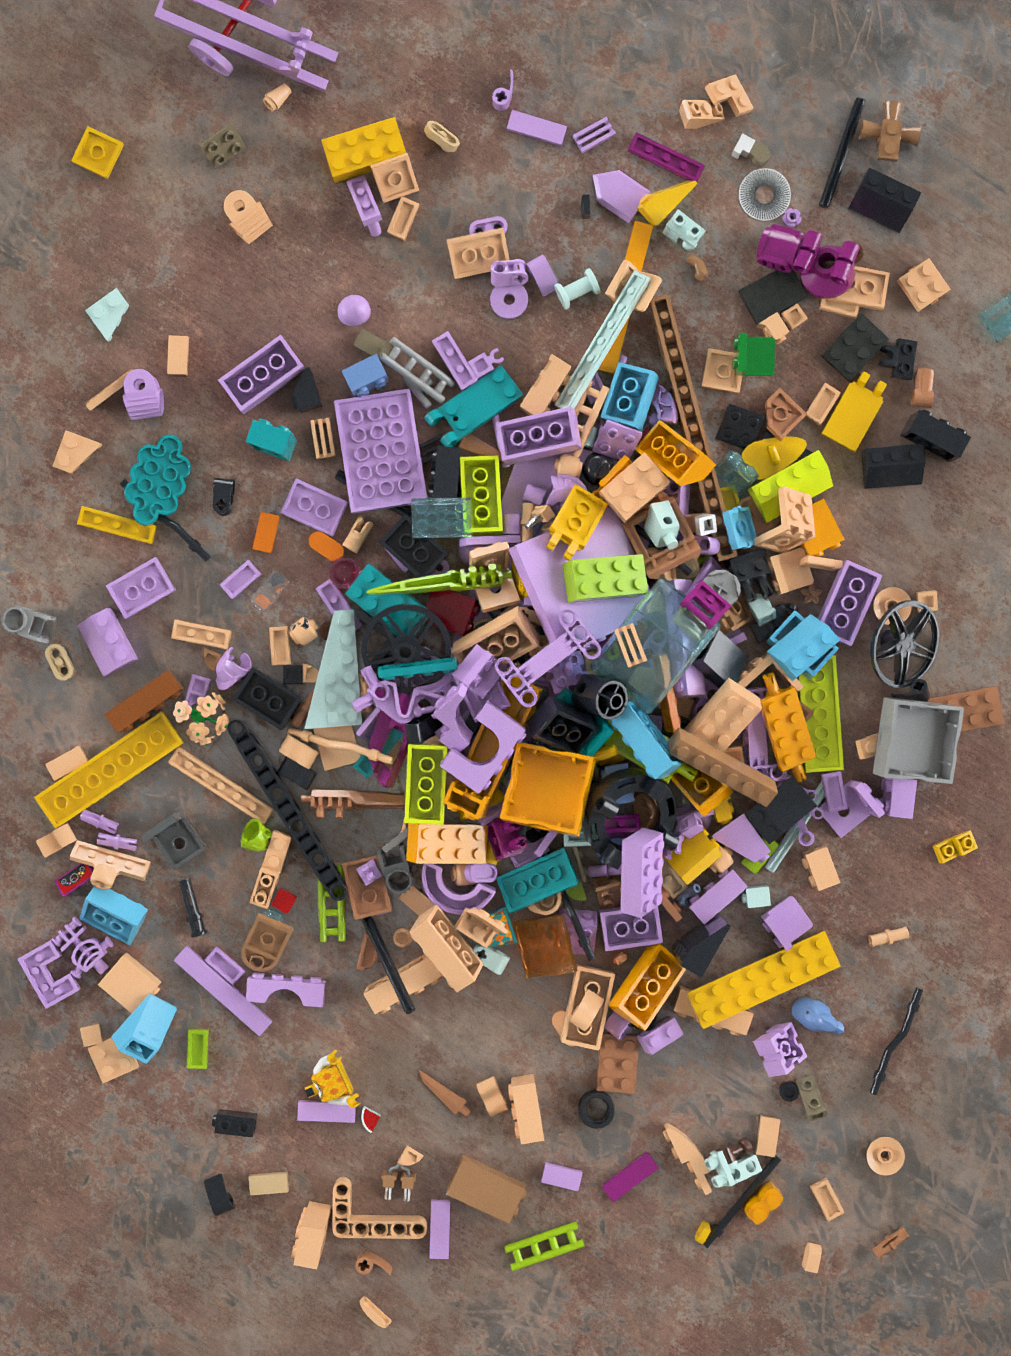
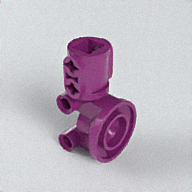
M772 224L770 227L765 228L757 248V262L762 266L790 273L791 270H795L801 273L802 283L810 294L818 298L830 299L842 295L853 284L856 274L855 259L860 246L852 241H844L841 248L837 246L820 247L823 236L816 231L808 230L804 235L798 230ZM825 261L835 262L829 269H823L819 266Z

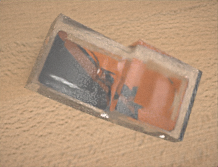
M275 569L265 583L259 587L250 602L265 613L291 581Z

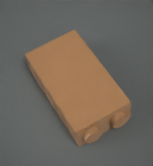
M462 1155L447 1187L446 1195L509 1224L512 1218H516L519 1211L517 1206L520 1201H524L527 1191L525 1190L524 1182Z

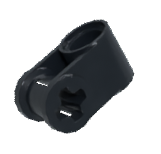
M214 478L212 506L214 511L221 516H227L232 511L235 492L234 479ZM222 502H224L227 505L226 507H223V510H221L218 507L219 505H222Z

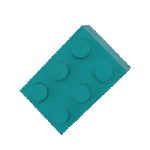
M259 418V421L253 419L245 442L254 450L290 462L297 439L289 428L278 425L276 428L267 420Z

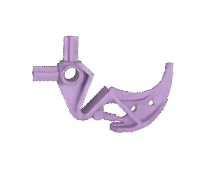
M451 647V657H450V658H453L454 655L452 654V647ZM367 666L361 670L363 677L369 685L367 694L351 702L356 712L373 704L396 722L406 724L413 717L418 718L422 714L433 712L436 709L432 705L420 708L418 705L420 700L427 699L437 702L441 697L445 698L447 696V693L453 687L451 682L455 683V687L458 685L452 673H447L436 683L414 688L406 715H403L400 710L396 683L386 680L379 681L372 667ZM382 690L385 693V697H377L375 691Z

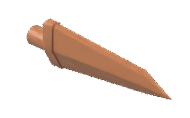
M472 434L459 441V448L462 450L464 449L482 456L499 455V461L504 463L500 451Z
M419 1070L422 1081L452 1113L456 1115L459 1111L465 1117L468 1116L471 1111L464 1106L467 1100Z

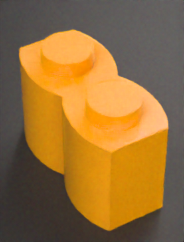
M769 1181L759 1188L757 1195L749 1198L743 1208L746 1215L757 1225L768 1217L770 1211L779 1207L784 1197L780 1190Z

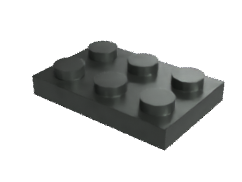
M861 313L821 357L850 382L889 338Z

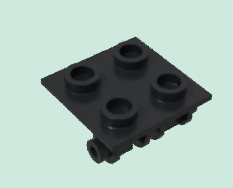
M729 403L715 439L745 449L756 441L766 416Z

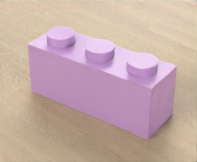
M730 867L723 873H719L718 878L714 882L712 880L703 887L704 890L700 894L691 897L688 906L705 925L748 886Z

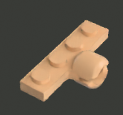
M78 840L70 854V860L94 867L90 877L91 884L103 890L110 889L118 875L144 881L151 865L150 861Z

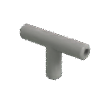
M429 377L425 383L431 386L434 382ZM403 378L404 383L426 409L429 408L431 402L422 393L424 391L406 378Z

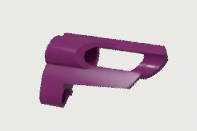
M382 690L375 691L377 697H385V693ZM398 693L401 713L406 715L411 696L405 693ZM380 710L368 749L371 750L373 748L382 753L392 728L404 733V740L391 770L387 768L384 762H375L369 759L372 764L373 773L379 783L385 788H392L408 752L409 743L406 740L405 724L396 722Z

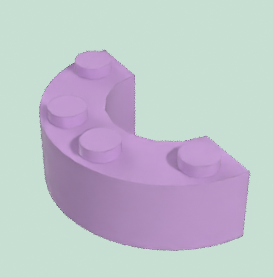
M423 865L422 883L424 890L432 903L437 904L445 912L461 915L465 908L473 909L475 907L479 910L489 903L496 892V888L483 882L477 883L469 891H453L447 887L443 880V865Z

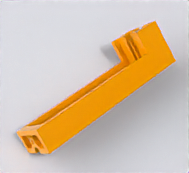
M513 677L511 684L513 687H519L522 684V680L518 677ZM501 680L500 684L511 706L502 711L526 728V721L531 717L543 689L530 684L537 694V701L532 707H524L506 683ZM527 692L523 695V700L526 703H531L534 700V696L532 693ZM481 724L467 755V758L474 762L490 760L499 749V740L496 734L484 724ZM515 751L508 760L506 758L501 763L502 769L497 775H492L489 779L491 784L485 791L481 790L478 794L457 779L452 781L443 803L447 804V808L454 812L458 810L465 813L464 816L473 821L486 817Z

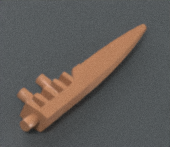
M312 790L311 795H301V803H311V810L316 809V818L318 819L324 818V809H328V811L336 809V819H343L344 809L351 811L352 807L356 810L405 809L406 799L404 794L356 790Z

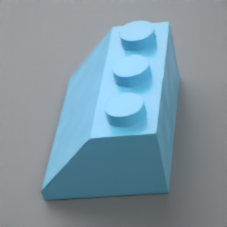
M810 614L770 648L767 653L793 681L839 642L840 639L827 624Z
M94 886L85 899L79 919L130 946L145 919L148 909L142 904L128 899L123 894H118L111 889L103 890Z

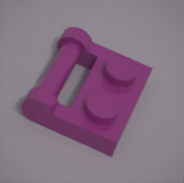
M702 580L679 604L683 608L686 607L700 619L708 630L732 606ZM693 599V600H694L697 604H699L704 610H706L711 616H713V618L710 619V618H709L705 613H703L697 606H695V605L691 602V600Z

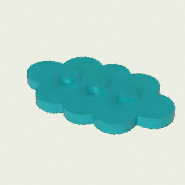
M164 435L158 441L157 446L148 444L141 447L137 454L138 463L130 468L129 475L131 481L126 485L124 495L128 503L134 505V519L142 526L154 524L159 515L169 516L175 513L178 508L177 498L186 491L184 479L191 473V464L185 456L181 455L182 443L174 435Z

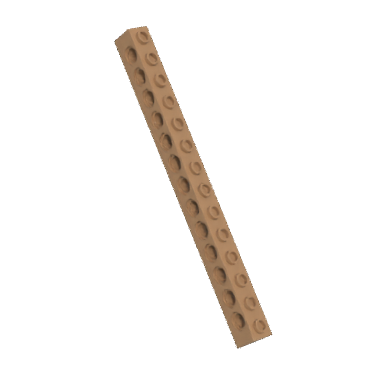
M669 294L652 298L648 308L670 391L677 405L678 421L682 436L712 460ZM713 468L704 480L695 482L703 513L713 514L716 518L717 532L709 534V537L716 538L720 542V550L714 555L715 560L720 562L737 557L738 555L736 549L732 550L728 542V533L723 523L722 514L726 510L715 468ZM707 519V524H708V526L710 527V526H711L710 520Z

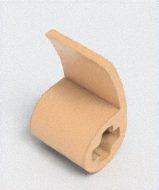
M67 823L38 839L36 843L43 856L47 857L77 841Z
M587 990L581 1003L575 1008L568 1021L586 1031L597 1015L604 999L591 990Z

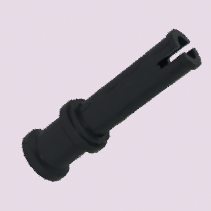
M191 878L179 881L188 913L186 920L189 922L192 931L191 938L207 934L208 930H205L202 919L204 915L199 912ZM187 890H189L192 906L190 905Z

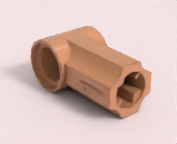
M918 368L916 370L915 387L910 400L911 406L932 407L934 401V391H932L934 370L928 368Z

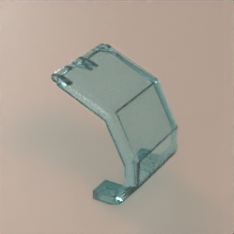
M666 578L658 579L618 627L621 628L631 623L634 624L647 661L628 668L614 632L601 649L600 655L590 665L597 675L621 682L628 692V700L648 714L652 713L721 627L718 620L708 630L705 627L706 625L686 607H681L679 604L687 595L680 589H675L676 586ZM695 601L692 602L710 619L713 618V616L707 614L706 610H704L699 604H697ZM630 628L627 631L639 660L642 657ZM622 631L620 632L630 662H633L632 653Z

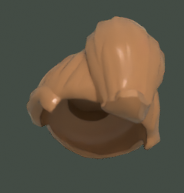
M636 793L634 795L635 801L632 802V814H640L641 828L651 830L656 827L658 821V805L655 799L647 793Z

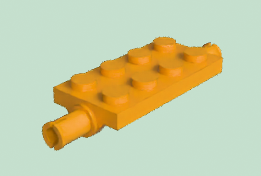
M768 673L767 676L763 675L767 692L765 698L760 700L762 716L779 770L784 772L792 769L793 776L797 782H802V778L803 780L807 779L802 764L815 758L816 754L797 691L793 686L786 689L779 688L775 673Z

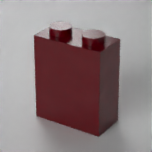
M451 590L431 592L426 604V608L440 618L447 631L461 636H465L473 631L474 618L478 616L481 609L478 600ZM428 618L425 623H429L431 619Z

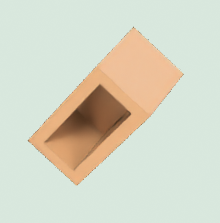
M822 845L802 853L804 858L801 861L805 870H809L810 876L808 880L812 888L815 887V889L820 891L840 883L826 846Z

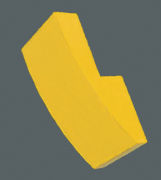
M971 830L932 846L939 863H945L978 848Z

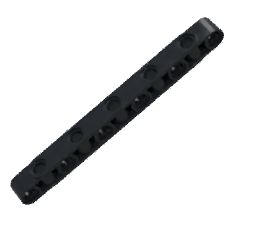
M231 721L228 724V733L319 881L333 900H343L348 895L345 881L262 746L244 721ZM236 723L242 726V731L239 734L233 731V726ZM257 755L262 758L260 766H256L253 763V759ZM276 788L281 789L283 792L280 799L274 797L273 792ZM296 821L302 822V831H296L294 829V823ZM315 854L323 856L324 861L322 864H317L314 861ZM335 887H342L344 895L337 896L334 893Z

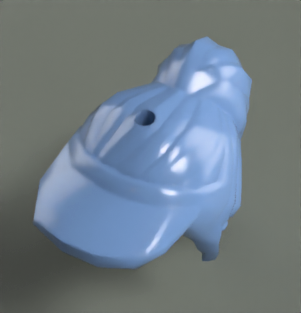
M801 997L793 1003V1017L805 1028L811 1030V1032L826 1031L837 1035L844 1033V1026L841 1021H836L831 1015L829 1007L823 1002L812 1000L808 997Z

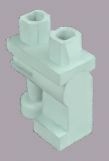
M678 209L666 224L662 233L675 243L681 238L682 247L687 251H692L696 248L698 241L706 230Z

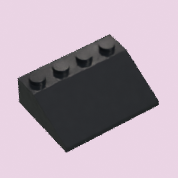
M717 913L705 925L703 923L699 924L684 934L680 940L677 939L672 947L675 958L683 968L702 978L731 925L721 914Z

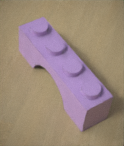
M253 973V975L247 978L246 1002L265 1003L269 995L274 991L288 989L300 997L303 1006L323 1007L325 1003L326 981H323L320 977H310L309 980L303 979L302 976L293 975L291 978H283L284 975L272 974V977L264 976V973Z

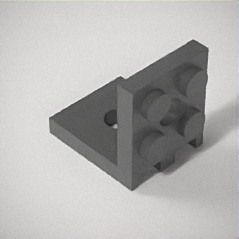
M182 810L170 815L141 835L144 842L151 839L154 840L174 870L207 848ZM177 838H182L185 841L184 848L179 849L176 847L175 840Z

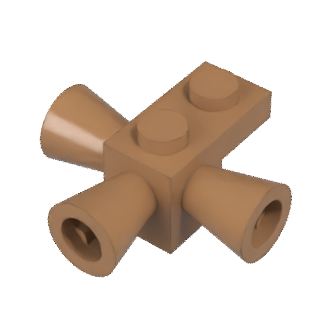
M886 101L883 103L885 119L882 120L880 125L862 119L859 139L877 138L876 145L879 146L877 160L897 162L900 141L917 146L920 140L921 126L902 128L903 121H898L903 103L899 101Z

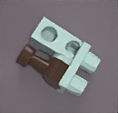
M746 1137L738 1140V1145L731 1148L721 1147L710 1152V1156L704 1160L708 1170L715 1168L718 1174L711 1179L714 1187L733 1186L762 1171L757 1156L747 1154L752 1151V1145ZM741 1152L747 1154L745 1156H742L739 1160H737L735 1157Z

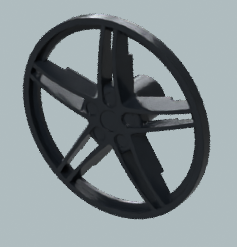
M915 600L901 601L885 612L874 630L870 647L871 664L879 680L888 686L895 688L910 686L914 680L921 679L927 673L935 659L939 645V626L935 614L926 604ZM907 606L921 609L917 617L914 616L905 628L897 610ZM889 619L890 630H885L880 637L881 646L876 650L879 633L886 620ZM928 619L932 631L930 649L915 641ZM918 647L927 651L928 656L914 652L915 648ZM895 655L893 667L895 676L894 681L882 674L877 661ZM912 655L926 659L922 667L913 676L906 679L909 656Z
M398 604L379 612L366 627L361 643V655L365 667L395 660L398 661V664L431 660L421 657V651L440 659L451 657V640L443 622L430 610L414 604ZM411 610L422 613L425 616L408 635H405L389 616L390 613ZM386 616L399 633V636L394 637L383 617ZM429 617L431 619L419 638H416L413 634ZM380 621L392 642V646L367 654L369 635L376 623ZM434 622L444 637L445 656L420 646V643ZM388 651H391L392 656L373 661H369L368 659L370 657L380 655ZM438 671L429 681L415 687H411L412 677L408 678V687H404L403 676H399L400 687L397 686V692L412 693L416 687L436 683L444 673ZM376 674L379 681H384Z

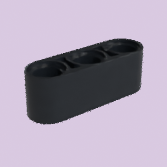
M435 711L422 714L418 718L415 717L405 724L407 743H420L436 735L435 731L443 725L440 720L433 719L431 716Z

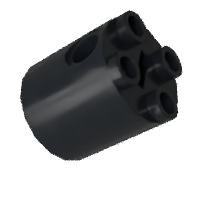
M591 673L580 676L571 698L581 711L611 720L624 712L628 702V692L621 682Z

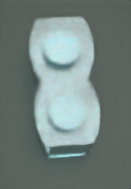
M730 450L714 467L716 475L724 482H727L728 486L740 496L759 477L756 470L746 464L741 455L733 450Z

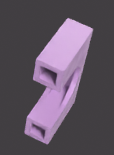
M486 700L475 715V719L496 734L499 740V749L495 756L485 762H474L452 747L440 764V767L478 794L481 790L485 791L491 784L489 779L493 774L497 775L503 767L501 765L505 758L508 760L515 751L512 749L516 743L520 744L526 736L523 725L488 700Z

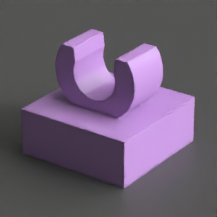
M374 859L356 869L366 886L383 876Z

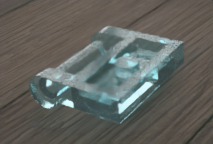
M1011 292L1006 294L1004 299L987 311L983 310L978 314L996 343L1011 333V310L994 322L990 320V317L1008 304L1011 306Z

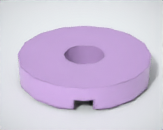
M522 285L495 286L490 296L491 307L500 318L507 320L516 319L527 308L528 294ZM505 296H513L515 299L514 303L507 305L504 302Z

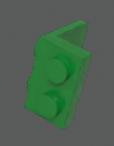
M739 333L733 340V350H736V358H733L735 376H772L775 367V339L773 337H747V333Z

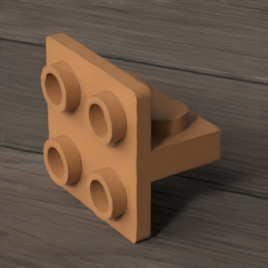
M612 875L609 878L602 876L592 879L600 909H610L615 905L621 904V875Z

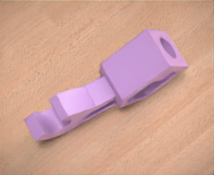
M695 813L678 820V825L673 831L679 836L678 846L674 849V852L678 855L681 853V844L684 838L690 839L704 830L701 818ZM663 848L664 856L668 860L672 859V851Z

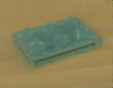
M411 498L413 538L471 537V498Z

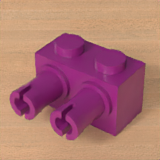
M501 819L486 824L488 825V837L496 861L524 852L523 849L527 847V842L524 843L526 838L523 836L519 837L517 831L522 825L505 822Z

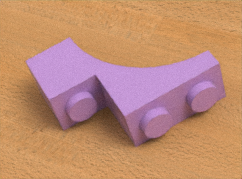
M463 682L457 687L453 686L445 698L441 697L436 702V709L433 714L444 724L440 730L442 734L439 741L449 749L453 747L458 752L469 745L473 732L464 723L459 709V704L464 699L468 686Z

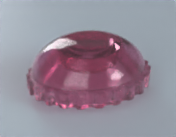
M350 557L337 558L330 564L331 566L328 571L330 581L340 589H349L361 573L358 562H355Z

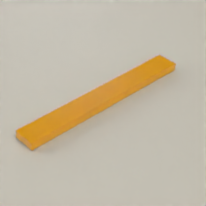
M635 221L625 260L630 261L639 271H642L653 225ZM629 318L597 371L615 374Z

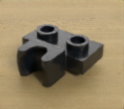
M899 338L896 340V346H883L880 351L886 353L888 359L880 361L878 365L880 367L892 368V378L912 380L917 341Z

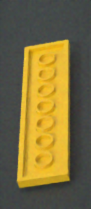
M162 711L34 798L54 828L57 829L184 744V742Z
M822 931L793 944V947L788 951L782 949L687 992V997L701 1028L705 1029L841 967L826 932Z

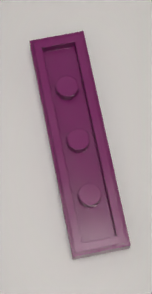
M637 132L627 151L687 181L698 182L705 165Z

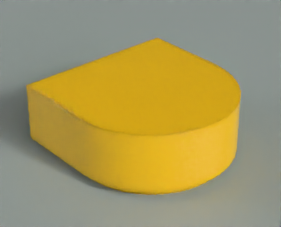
M704 1220L701 1222L695 1235V1241L700 1244H704L711 1232L710 1224Z

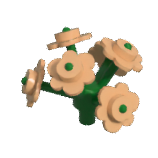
M213 692L212 695L215 700H212L210 696L205 698L199 697L197 699L198 706L195 709L189 706L187 701L175 704L173 715L176 716L177 722L187 721L189 715L195 721V723L189 725V729L186 731L187 735L190 736V740L207 746L208 743L212 742L211 739L216 737L215 735L206 737L209 734V728L205 727L203 723L205 720L216 724L214 730L218 736L227 730L229 718L226 714L219 716L217 720L209 717L210 714L214 715L216 713L215 709L218 704L223 710L226 709L224 706L226 703L225 697L221 694L217 695Z

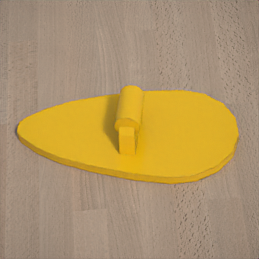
M785 436L781 441L775 437L753 442L742 452L741 467L745 474L752 479H767L797 460L805 450L807 443L804 439Z

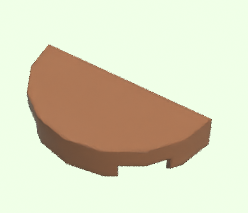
M367 932L364 935L356 970L370 968L379 957Z

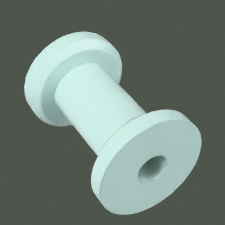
M590 268L585 270V277L563 287L559 283L554 285L557 296L565 310L570 308V301L590 291L596 295L601 293L598 282Z

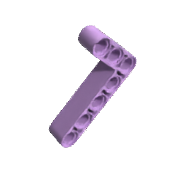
M666 475L670 483L666 487L665 493L670 497L674 496L685 518V515L689 514L691 484L679 486L677 490L678 484ZM680 529L676 538L678 542L684 540ZM694 536L702 550L700 555H715L720 550L718 539L708 536Z

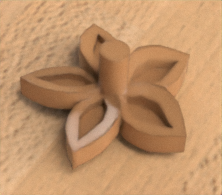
M813 584L808 586V590H800V593L806 596L804 604H808L811 601L814 604H819L817 596L823 590H815Z

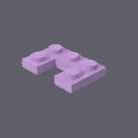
M52 940L17 959L45 1009L81 989L71 973L57 981H54L46 965L62 956Z

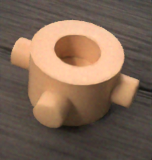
M619 953L613 958V962L618 965L622 964L627 960V954Z

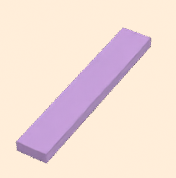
M188 945L174 959L180 967L258 1036L273 1022L254 1003L246 1002V996L209 966Z

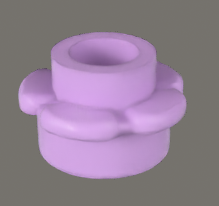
M789 208L782 216L784 224L788 227H795V225L801 222L800 212L797 209Z

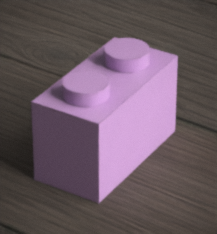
M666 1016L658 1021L652 1030L643 1031L636 1035L644 1052L652 1055L684 1034L675 1018Z

